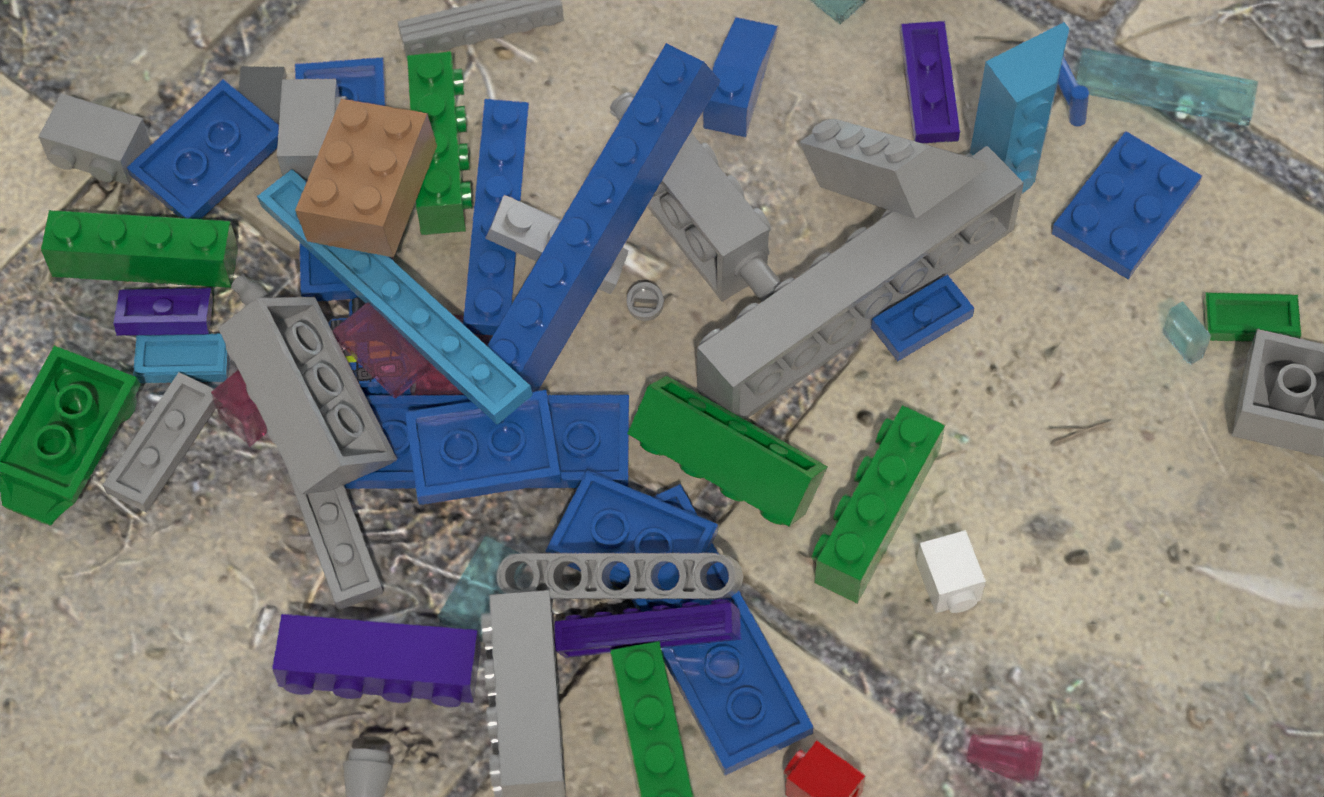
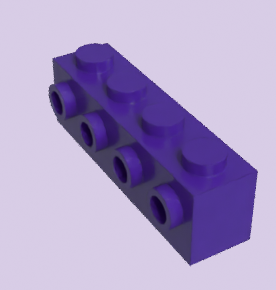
M281 614L272 670L278 686L284 687L287 692L293 694L308 695L312 694L313 690L333 691V694L346 699H358L362 697V694L380 695L383 699L394 703H408L412 698L431 700L432 703L443 707H457L461 705V702L474 703L481 647L477 630Z

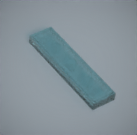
M1083 48L1076 79L1078 85L1087 87L1089 95L1247 126L1250 125L1258 85V81L1088 48Z

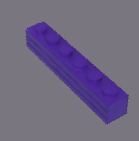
M717 599L711 601V605L702 606L699 603L689 602L682 604V608L671 609L669 606H655L652 608V611L641 612L639 609L623 610V614L612 615L610 612H597L594 614V617L583 618L580 615H569L565 617V620L555 621V651L563 657L569 658L611 653V650L657 641L660 642L661 648L741 640L740 610L729 600Z

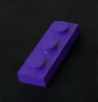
M945 21L902 23L900 37L914 141L923 144L957 142L960 137V126Z

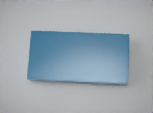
M221 334L136 335L133 376L137 377L140 383H172L178 372L199 382L229 381L230 356L227 353L226 344Z

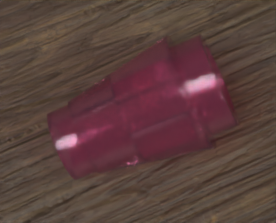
M973 733L969 742L967 763L976 764L978 767L1023 784L1025 780L1036 782L1041 768L1044 744L1043 742L1032 740V735H979Z

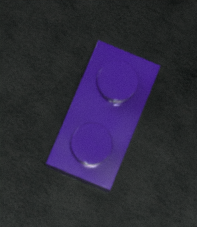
M211 288L119 290L113 322L116 336L209 334L213 307Z

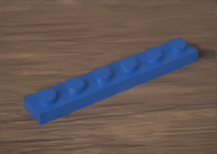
M484 100L463 325L473 334L494 335L512 305L516 252L485 238L503 196L506 195L521 202L529 102Z

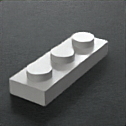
M504 195L485 239L534 261H538L561 220ZM622 248L601 283L600 290L608 294L613 292L629 250Z
M178 372L104 482L103 487L106 493L147 513L221 401L219 391Z
M291 481L337 610L382 595L381 584L344 485L331 491L301 495L297 486Z

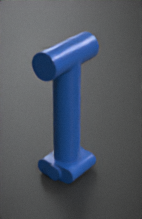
M1063 57L1058 85L1070 107L1069 122L1071 125L1079 127L1084 125L1087 120L1089 90L1085 86L1078 85L1065 57Z

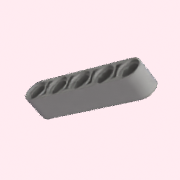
M518 553L503 559L498 566L496 575L498 585L505 594L549 590L550 599H725L736 594L743 581L742 568L738 562L730 556L715 553ZM671 562L678 568L680 577L677 585L673 589L666 591L658 582V572L663 565ZM721 562L728 569L729 579L725 587L715 591L708 585L706 575L710 566ZM523 563L530 565L533 570V581L525 590L518 588L514 580L515 570ZM570 563L577 564L582 573L580 584L573 590L567 589L562 582V572ZM618 563L627 565L631 575L630 582L622 590L615 589L610 583L609 578L610 571Z

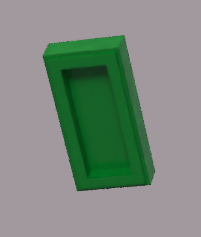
M1205 293L1203 309L1206 341L1253 342L1257 329L1299 339L1301 337L1298 295Z

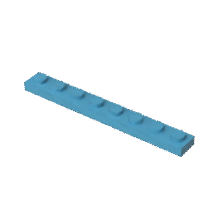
M293 169L257 196L261 207L496 425L533 395L531 386L391 258L307 242L295 212L306 181Z

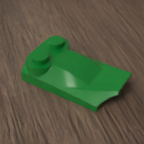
M54 345L0 443V494L2 506L50 526L64 511L74 505L119 424L128 420L134 413L137 405L136 393L141 386L138 378Z

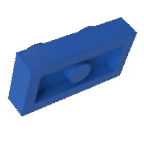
M947 274L874 317L871 328L894 358L900 361L972 318L975 308Z

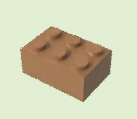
M347 99L340 100L295 209L307 242L394 258L437 147L427 113Z

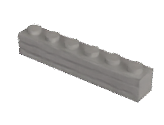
M486 0L398 21L397 23L407 59V55L447 51L454 47L466 44L472 45L491 38H501L516 32H526L545 25L551 26L564 21L561 0Z

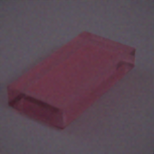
M368 302L332 330L337 342L395 399L431 370L430 363Z

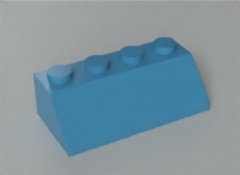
M1065 22L985 62L970 154L974 155L988 146L1024 183L1022 193L1027 191L1036 180L1069 34V27Z

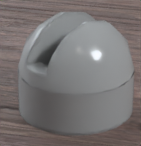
M641 282L629 290L627 294V307L634 318L644 322L650 321L658 317L663 310V294L655 284ZM634 301L646 304L657 303V307L655 309L634 307Z

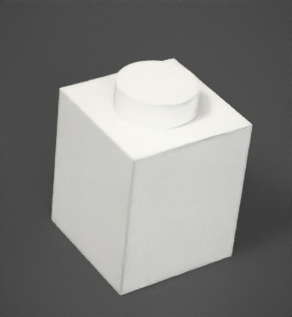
M966 530L919 544L916 564L935 614L950 610L951 613H960L974 607L982 598L986 581Z

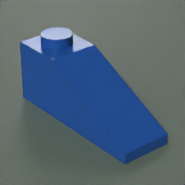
M738 17L735 18L713 66L712 72L718 77L720 83L703 110L704 129L746 138L775 42L778 26Z

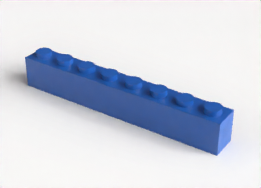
M667 43L487 345L531 386L532 392L540 389L720 83L718 77L704 61Z

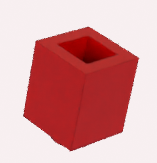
M816 740L807 753L800 749L786 766L784 774L788 777L786 779L785 795L788 797H859L863 792L866 775Z

